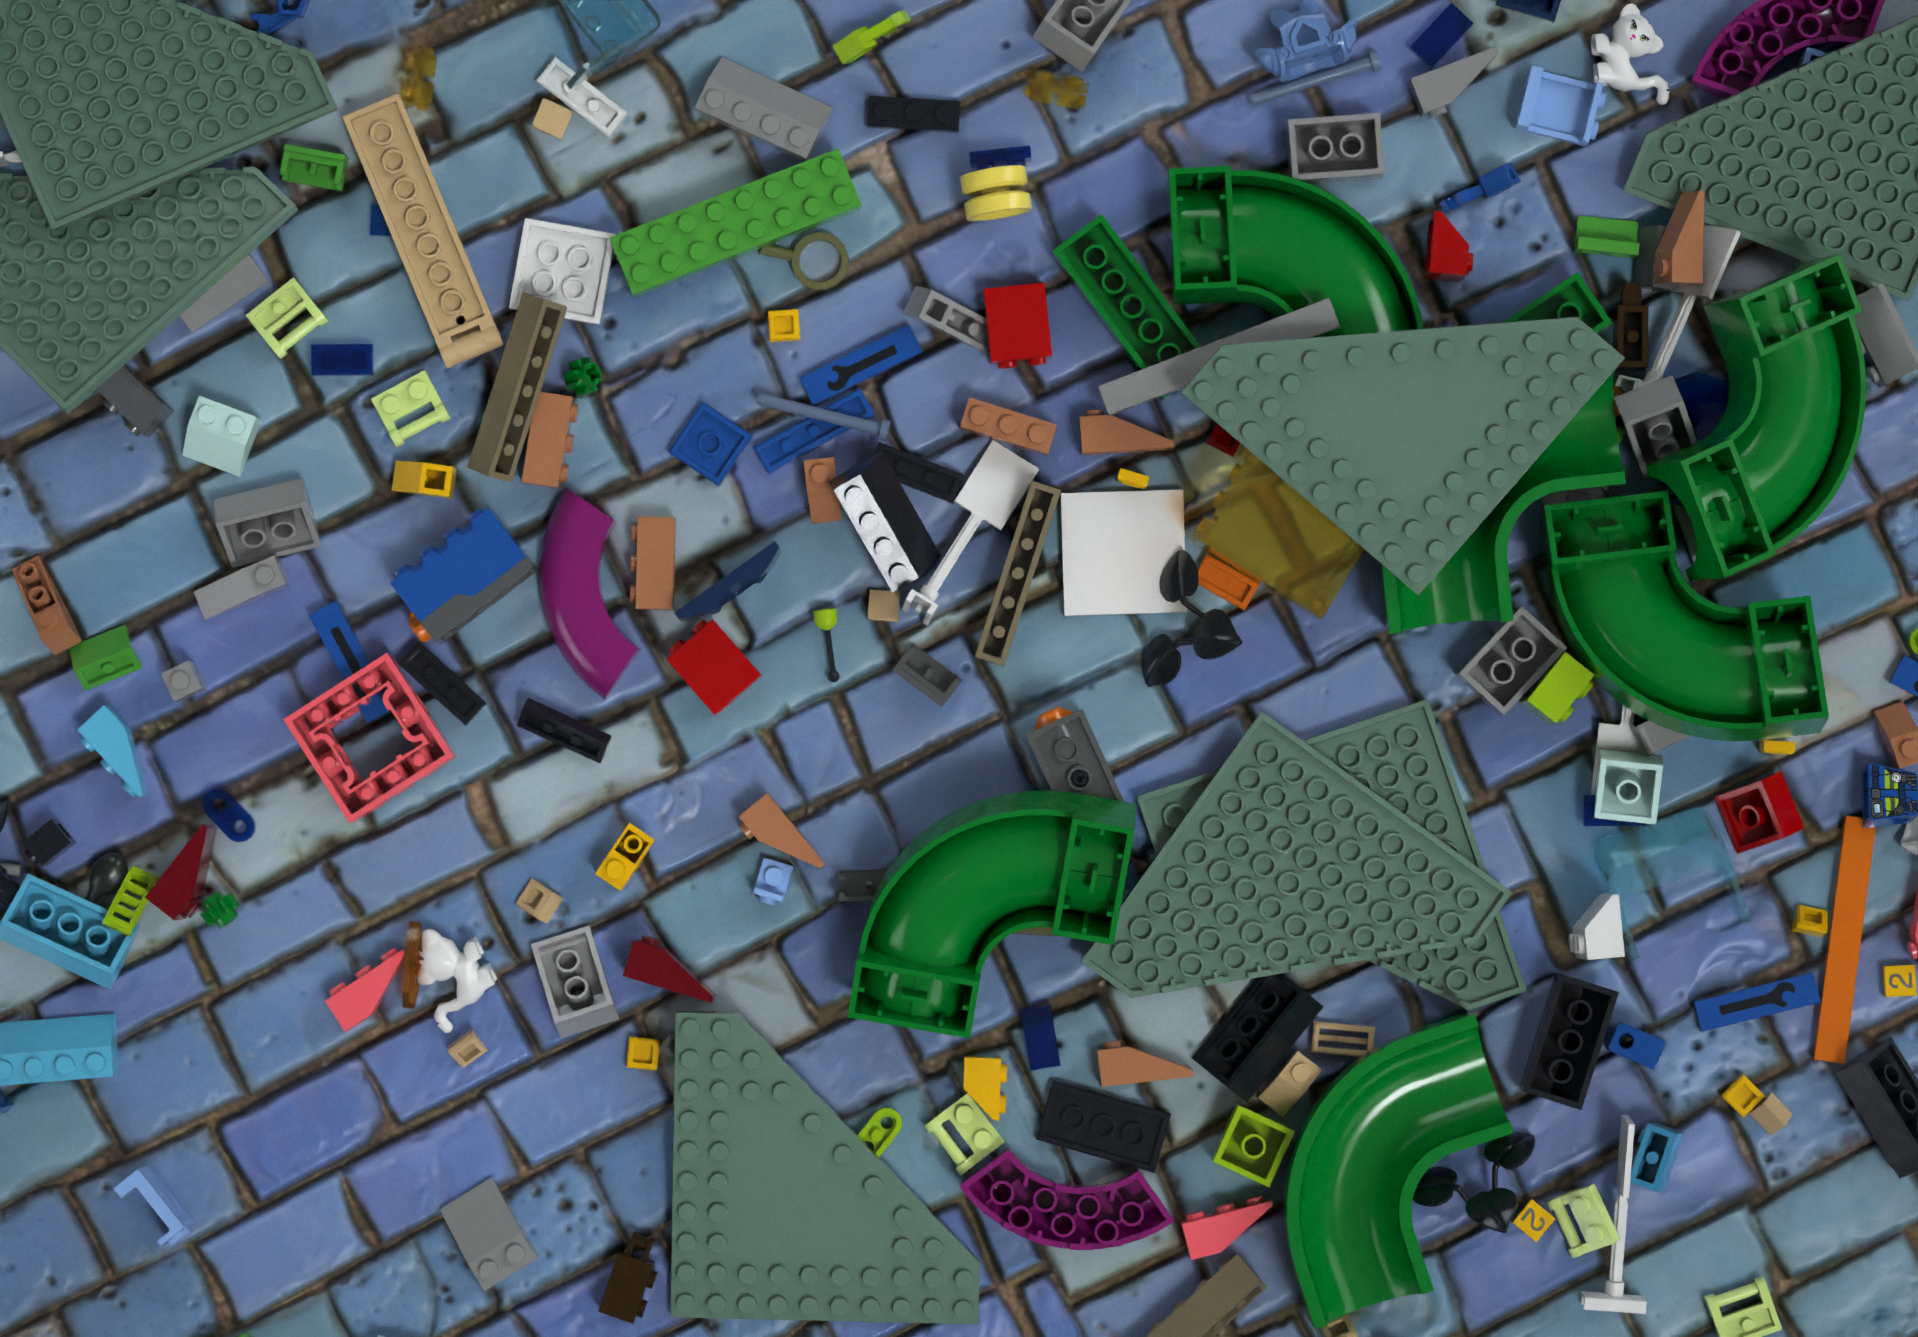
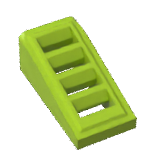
M131 866L102 924L130 937L150 903L145 896L159 878L140 868ZM130 891L142 897V899L134 898L128 895L127 892ZM123 902L136 908L135 912L121 906V903ZM117 912L131 919L128 923L115 917V913Z

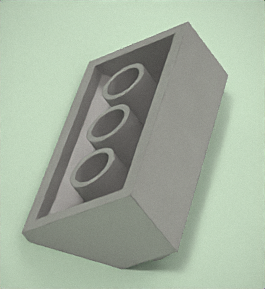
M722 57L708 78L697 101L695 110L702 116L804 162L810 159L833 107Z

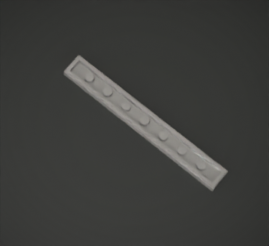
M1327 298L1098 386L1108 415L1111 416L1185 388L1223 344L1312 338L1339 329L1341 326L1331 299Z

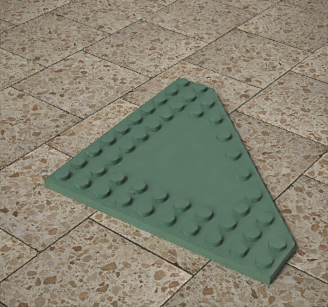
M0 0V114L53 232L338 110L311 51L286 44L282 40L261 32L257 33L224 18L204 13L200 9L179 1Z
M1918 15L1646 132L1623 191L1671 210L1675 209L1682 193L1705 191V223L1738 230L1741 232V237L1804 261L1841 254L1851 279L1871 287L1883 283L1888 293L1909 301L1918 282Z
M243 167V170L202 168L200 171L192 172L53 232L29 177L13 176L12 173H0V348L68 415L294 215L298 209L256 167Z
M1578 317L1223 344L1185 387L1182 393L1419 595L1625 357Z
M1428 699L1304 740L1306 744L1487 873ZM1219 769L1136 797L1156 855L1159 854ZM1500 910L1476 943L1368 960L1466 1010L1527 991Z
M1261 711L1122 903L1114 945L1094 942L1081 962L1126 995L1134 998L1476 943L1512 892Z
M676 1010L671 1317L979 1324V1259L972 1252H969L946 1225L936 1218L913 1191H910L903 1184L898 1176L838 1117V1114L807 1085V1082L777 1054V1051L747 1023V1020L739 1012Z

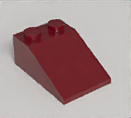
M213 824L201 825L145 896L147 900L173 920L191 918L201 907V903L198 901L204 893L217 827Z
M644 935L641 940L636 939L633 941L623 973L624 977L710 1003L716 1000L717 995L668 948L661 946L662 940Z

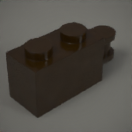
M1629 282L1621 289L1620 305L1613 309L1612 347L1625 357L1615 369L1616 371H1643L1648 368L1649 306H1641L1642 290L1640 285L1635 282Z
M637 1231L633 1233L627 1252L620 1250L617 1254L598 1310L600 1313L632 1324L635 1322L636 1317H643L648 1303L647 1300L643 1299L646 1287L653 1288L658 1271L653 1270L655 1262L648 1260L655 1238L650 1236V1239L639 1236ZM634 1247L645 1251L643 1258L632 1254Z

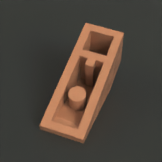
M1705 191L1681 194L1655 252L1653 264L1654 284H1703Z
M1103 410L1085 411V416L1079 417L1081 456L1173 450L1174 441L1113 415H1104Z
M769 793L765 794L738 816L742 820V823L738 826L749 839L755 836L758 841L820 869L826 865Z
M1121 1040L1102 1042L1103 1048L1097 1049L1101 1087L1194 1077L1191 1068L1128 1045L1121 1046Z

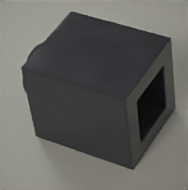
M50 819L23 841L27 847L24 852L35 865L40 863L41 866H48L72 847L76 841L58 819Z

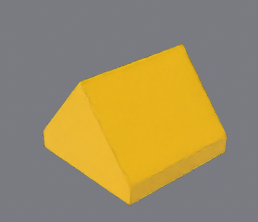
M1797 904L1791 931L1822 938L1828 931V912L1823 909Z

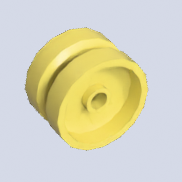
M1025 166L991 167L960 176L962 194L978 196L964 204L967 221L1007 218L1032 210L1030 193L1021 190L1013 191L1024 187L1028 183Z

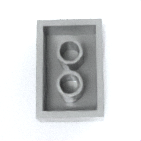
M1380 113L1288 119L1286 123L1289 175L1291 178L1302 180L1309 184L1382 179L1384 176Z
M1672 375L1614 397L1632 451L1645 481L1652 479L1649 477L1646 465L1697 443L1684 401Z
M1523 606L1518 607L1513 612L1514 621L1504 622L1455 674L1499 716H1504L1567 649L1561 641Z

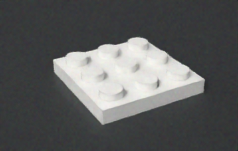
M525 218L509 309L517 311L522 293L525 292L567 306L564 317L566 320L600 325L613 256L610 237L616 234Z

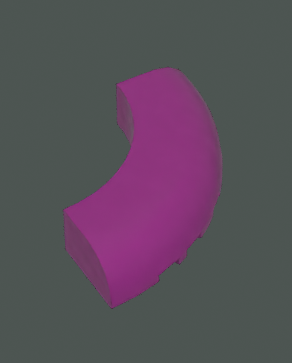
M1759 0L1736 16L1718 34L1700 60L1691 83L1711 95L1722 99L1759 84L1769 69L1785 58L1804 51L1807 47L1842 48L1872 35L1885 0Z
M565 488L548 521L542 542L539 562L541 602L552 637L564 659L589 688L606 700L640 651L616 626L608 612L602 592L600 577L601 560L606 542L617 522L568 488Z
M1008 1147L959 1185L967 1197L985 1215L996 1221L1003 1228L1033 1242L1058 1248L1093 1250L1119 1247L1148 1237L1175 1221L1138 1168L1121 1178L1107 1183L1081 1186L1056 1182L1036 1173L1018 1159Z

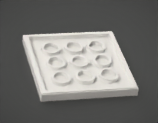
M1183 490L1060 494L1064 616L1187 612V608L1181 604L1180 599L1175 603L1166 601L1159 587L1160 576L1166 564L1177 551L1185 550Z

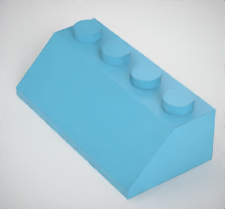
M27 874L0 922V940L111 989L125 964L140 924L136 925L131 936L128 937L102 924L108 911L107 909L31 874ZM115 913V917L125 922H130L129 919Z
M115 1014L0 1023V1086L120 1075Z

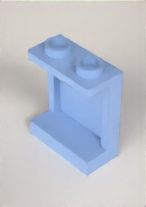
M1532 65L1528 71L1514 129L1585 147L1589 140H1595L1599 122L1594 120L1597 110L1602 111L1606 99V93L1602 92L1603 83L1591 84L1544 72V68Z
M149 1165L137 1169L113 1188L120 1198L130 1195L138 1189L169 1228V1232L157 1241L160 1247L166 1243L173 1246L191 1233L188 1227L194 1223Z

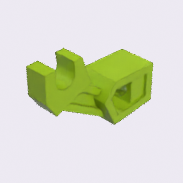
M906 10L899 11L869 29L867 26L851 32L832 47L842 64L852 63L875 48L877 45L876 39L896 32L898 27L912 20Z

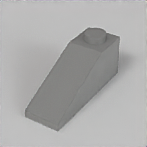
M1497 46L1411 78L1408 85L1420 116L1429 115L1430 119L1447 113L1446 108L1451 106L1499 53Z
M915 286L903 314L990 355L986 318L932 289Z
M271 556L194 591V595L204 619L208 620L291 585L280 558Z

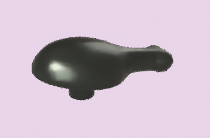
M108 853L94 863L90 871L89 892L85 900L96 904L100 898L119 890L128 873L127 861L122 855Z

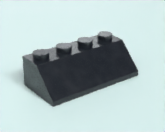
M882 451L828 481L892 593L918 579L941 555Z
M1555 972L1518 1089L1582 1110L1619 992Z
M1283 973L1255 978L1192 1059L1247 1103L1324 1006Z
M1890 1036L1851 1059L1835 1074L1842 1088L1845 1089L1855 1105L1858 1114L1863 1118L1872 1133L1873 1139L1878 1143L1888 1159L1889 1165L1894 1169L1899 1179L1918 1171V1079Z

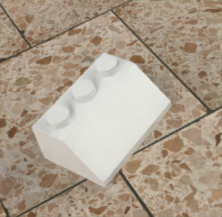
M1600 894L1573 926V934H1569L1570 952H1574L1576 958L1594 960L1625 957L1619 894Z

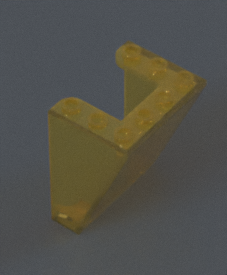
M1245 447L1240 455V458L1245 461L1242 466L1236 463L1227 478L1232 481L1227 492L1220 490L1211 506L1216 508L1210 519L1204 516L1192 535L1197 538L1194 545L1316 619L1322 620L1364 548Z

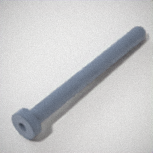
M1376 50L1368 51V57L1252 93L1249 96L1250 104L1258 105L1371 68L1373 72L1380 71L1381 65Z
M763 393L758 394L756 401L760 406L879 435L878 440L885 442L891 421L883 419L882 423Z

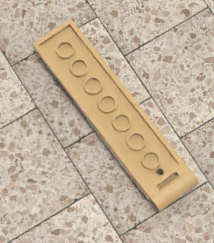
M395 94L343 116L342 118L447 369L503 346L504 342L400 94ZM459 318H465V322L463 324H458Z

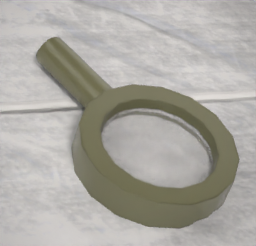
M815 232L807 235L796 244L795 249L768 245L761 248L760 255L791 261L796 278L805 287L814 291H826L836 287L845 279L849 269V255L845 245L837 237L828 233Z

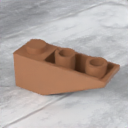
M38 555L13 568L12 572L39 637L54 655H57L82 642L74 621L41 557Z

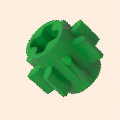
M589 357L569 361L568 366L570 369H567L564 373V381L567 388L576 391L578 397L597 392L598 388L596 385L602 380V373L598 364L590 362Z
M218 891L201 904L206 911L200 915L210 927L216 924L219 929H222L239 916L234 909L240 905L230 893L224 896L221 891Z

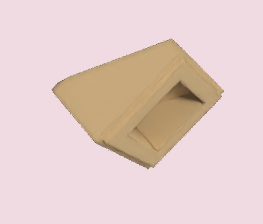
M543 98L532 127L562 140L573 111Z
M870 590L867 620L898 622L900 592L895 591L892 593L891 591Z
M531 878L515 904L535 918L548 923L563 898Z

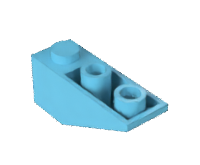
M103 705L77 729L82 735L79 740L90 752L96 750L103 759L100 763L109 773L113 775L116 772L124 780L121 786L132 797L138 795L139 798H145L148 792L131 728L110 705Z

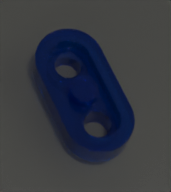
M214 789L206 794L203 799L204 812L229 839L235 842H245L253 837L256 831L255 819L230 792L223 789ZM217 799H223L225 802V807L222 810L215 808ZM239 821H243L246 824V829L242 833L236 829V824Z

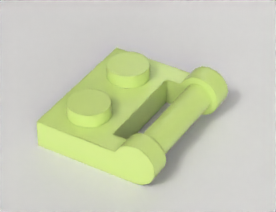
M294 277L245 315L280 359L288 354L287 350L318 325L322 327L328 322L325 315ZM307 309L311 316L278 341L274 334Z
M425 370L371 398L396 447L403 445L405 439L439 421L444 423L451 419ZM430 403L433 404L434 411L400 429L397 428L396 421Z
M968 1093L924 1125L928 1133L932 1132L955 1162L957 1165L955 1169L960 1175L964 1174L1005 1142ZM949 1119L974 1152L968 1158L965 1157L942 1126L946 1120Z
M1595 1183L1546 1201L1549 1210L1554 1211L1569 1243L1570 1248L1568 1251L1572 1258L1612 1245L1620 1240ZM1569 1204L1585 1242H1581L1564 1205Z
M1763 1276L1753 1279V1283L1716 1296L1712 1293L1704 1296L1718 1337H1763L1783 1330ZM1759 1294L1760 1303L1722 1316L1719 1307Z

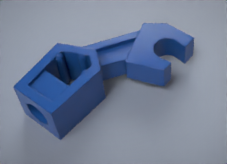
M279 0L277 5L280 11L272 16L270 14L252 13L250 19L259 23V28L255 32L271 36L297 18H304L310 0H298L301 2L296 10H285L289 0Z
M1505 164L1479 177L1476 180L1478 185L1454 194V196L1442 200L1439 204L1443 212L1447 213L1480 196H1484V199L1495 196L1521 181L1513 164Z

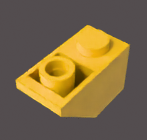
M396 460L391 491L453 500L457 469L453 466Z
M629 823L595 874L619 891H623L642 863L655 839Z
M964 1056L963 1089L992 1120H999L1000 1113L1006 1114V1095H1000L1001 1083H1007V1064H1001V1057Z

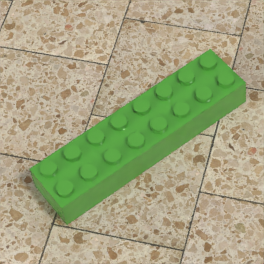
M837 148L610 237V244L632 299L859 211L861 202L840 150Z

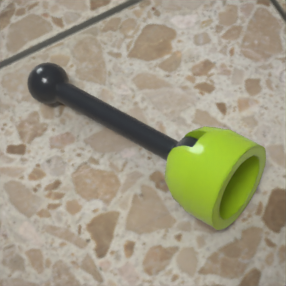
M837 608L812 611L814 622L818 628L825 632L830 669L827 677L830 682H837L840 675L835 668L830 631L837 624Z

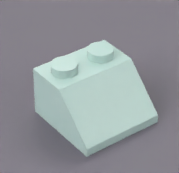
M199 396L188 423L182 456L241 477L262 420Z
M1600 749L1594 818L1656 824L1663 772L1662 755L1651 754L1647 756L1645 753Z

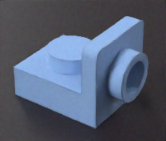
M764 858L753 890L754 894L759 895L757 901L775 906L776 901L783 902L794 866Z

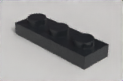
M869 96L867 128L959 133L960 101Z
M878 442L873 455L880 451L883 452L900 484L951 504L954 503L964 478L963 474Z
M420 641L398 662L407 673L465 726L487 704Z
M530 698L526 700L517 723L518 727L597 763L602 762L612 737L605 732Z

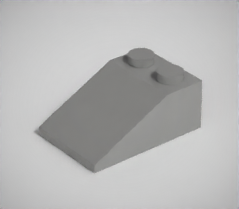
M1057 0L1032 38L1083 72L1132 0Z
M589 925L531 944L560 1038L619 1020L613 996Z
M493 1177L439 1209L466 1262L484 1291L540 1256Z

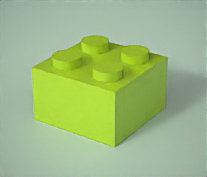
M1563 652L1535 682L1520 702L1549 725L1556 724L1557 722L1564 723L1575 709L1571 706L1576 698L1580 699V697L1584 698L1594 684L1590 680L1594 674L1568 653Z
M1236 1103L1211 1160L1264 1186L1270 1187L1295 1131Z

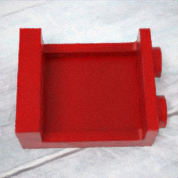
M1045 282L983 289L991 365L997 364L998 369L1015 368L1016 362L1028 361V366L1047 364L1046 359L1052 358Z
M704 619L691 630L694 636L687 642H684L682 639L679 640L668 650L671 655L666 660L716 716L762 675L713 619L709 623Z

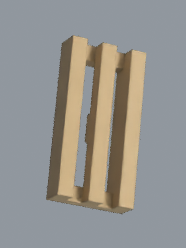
M1313 1021L1311 1052L1361 1057L1374 1048L1375 1027ZM1320 1028L1368 1033V1038L1319 1034ZM1321 1040L1367 1045V1051L1318 1046V1043Z

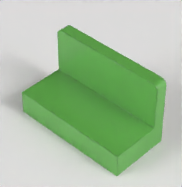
M1579 216L1576 223L1574 253L1635 259L1639 255L1640 243H1637L1639 224L1636 221Z
M126 625L99 634L69 648L73 671L85 691L142 668L141 660L131 644Z

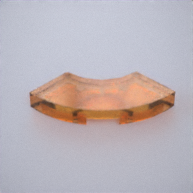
M415 921L409 922L403 960L402 1004L403 1008L414 1009L420 989L417 975L420 969L419 951L422 946V924Z

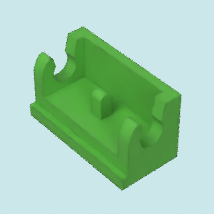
M284 144L280 175H282V181L343 192L349 159L344 154Z

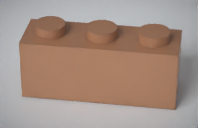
M540 392L530 424L521 481L523 484L561 490V483H567L569 465H564L566 453L572 452L574 435H570L569 432L571 422L576 423L579 410V405L574 404L575 399L572 396Z
M970 397L960 424V430L1048 457L1057 428L1056 424Z
M637 516V523H632L631 540L632 542H637V554H631V572H636V585L630 586V603H636L635 609L674 611L676 518Z

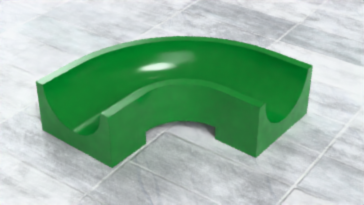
M1231 166L1169 168L1166 191L1171 224L1172 305L1242 302L1257 305L1271 312L1276 317H1280L1330 298L1341 328L1318 337L1424 329L1417 296L1408 274L1396 253L1383 236L1361 214L1344 201L1307 182L1276 173L1256 170H1231Z
M1841 254L1800 262L1794 265V271L1748 291L1703 305L1728 371L1729 398L1725 413L1717 427L1703 440L1646 465L1649 477L1663 481L1675 492L1692 522L1697 543V554L1694 564L1685 569L1689 581L1726 578L1775 555V550L1786 545L1801 534L1823 512L1847 475L1862 432L1866 403V373L1861 338L1854 315L1862 312Z
M1615 370L1419 595L1381 564L1380 572L1385 620L1389 634L1402 633L1405 630L1453 622L1514 621L1507 546L1511 530L1520 514L1534 501L1554 492L1626 484L1615 420L1613 375Z
M1668 491L1544 505L1540 530L1548 586L1560 628L1581 664L1594 674V680L1619 703L1661 727L1684 735L1708 740L1754 741L1821 733L1829 718L1811 596L1748 603L1745 608L1721 606L1700 596L1683 578L1676 561L1675 554L1677 548Z
M1052 790L1021 791L979 800L957 809L936 821L920 833L899 854L876 889L863 929L847 1017L970 1038L983 965L992 949L1007 936L1027 928L1049 927L1052 928V935L1114 945L1135 831L1137 804Z
M1467 1011L1411 1029L1409 1032L1389 1039L1369 1050L1347 1066L1329 1084L1303 1122L1293 1145L1287 1167L1283 1196V1219L1291 1265L1310 1323L1315 1329L1327 1326L1332 1320L1347 1313L1382 1301L1413 1294L1423 1295L1434 1291L1412 1223V1201L1419 1181L1425 1172L1441 1158L1514 1133L1511 1123L1502 1108L1488 1070L1479 1038V1025L1475 1014Z

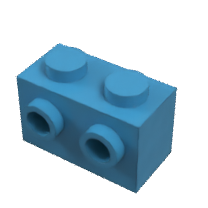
M1648 1123L1647 1127H1643L1638 1140L1640 1147L1637 1156L1632 1158L1630 1183L1654 1192L1665 1191L1684 1133L1659 1123Z

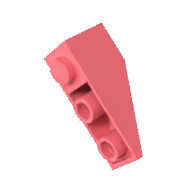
M396 948L390 950L380 957L383 963L374 969L370 965L366 966L354 974L357 980L348 986L342 982L329 991L331 997L325 1000L345 1032L375 1014L408 954L406 949L399 952Z
M1263 1195L1246 1199V1205L1234 1208L1233 1203H1228L1215 1207L1216 1213L1204 1215V1211H1197L1187 1214V1220L1181 1221V1226L1190 1259L1194 1260L1221 1253L1273 1206L1271 1199L1264 1200Z

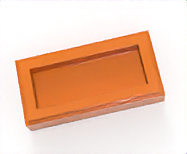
M1208 554L1205 555L1197 569L1199 586L1245 611L1260 585Z

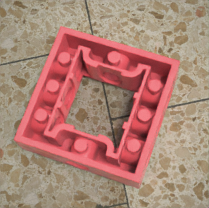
M385 653L283 719L349 823H355L457 758L452 747L391 653ZM356 682L366 695L363 698L359 697L352 686ZM384 689V706L395 716L403 729L401 731L403 736L408 741H411L415 748L405 754H399L396 756V760L378 771L374 770L363 781L331 729L360 711L359 705L366 706L371 702L372 696Z

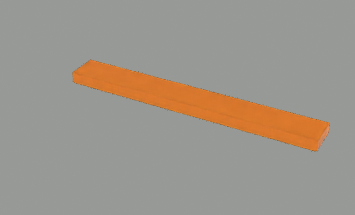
M1844 816L1820 998L1821 1003L1813 1051L1814 1060L1845 1064L1876 830V827L1863 828V818Z

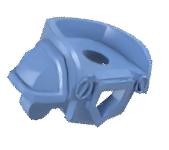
M1315 0L1302 1L1299 10L1289 13L1284 8H1277L1270 15V23L1275 29L1280 30L1281 40L1276 44V49H1257L1253 53L1254 60H1258L1264 71L1272 73L1275 77L1279 76L1281 82H1290L1340 66L1350 59L1349 53L1356 42L1357 22L1351 19L1340 29L1331 32L1325 15L1318 14L1319 5Z

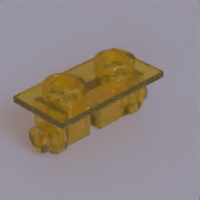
M421 45L409 48V52H406L404 57V70H407L406 82L403 83L401 88V98L406 109L415 107V104H417V110L428 111L429 105H432L434 83L423 82V77H435L437 56L434 55V49L422 48V53H420Z
M1036 70L1035 73L1029 72L1027 82L1033 83V85L1027 84L1025 96L1030 97L1031 101L1051 104L1053 93L1059 94L1058 106L1077 110L1078 107L1085 108L1087 96L1081 95V93L1087 94L1089 83H1084L1082 78L1077 76H1066L1065 79L1054 77L1052 72L1046 70Z

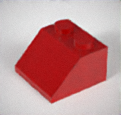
M1434 211L1428 223L1424 279L1461 282L1466 275H1469V271L1472 272L1474 254L1468 253L1469 244L1441 211Z
M1782 771L1714 797L1737 854L1786 838L1804 829Z

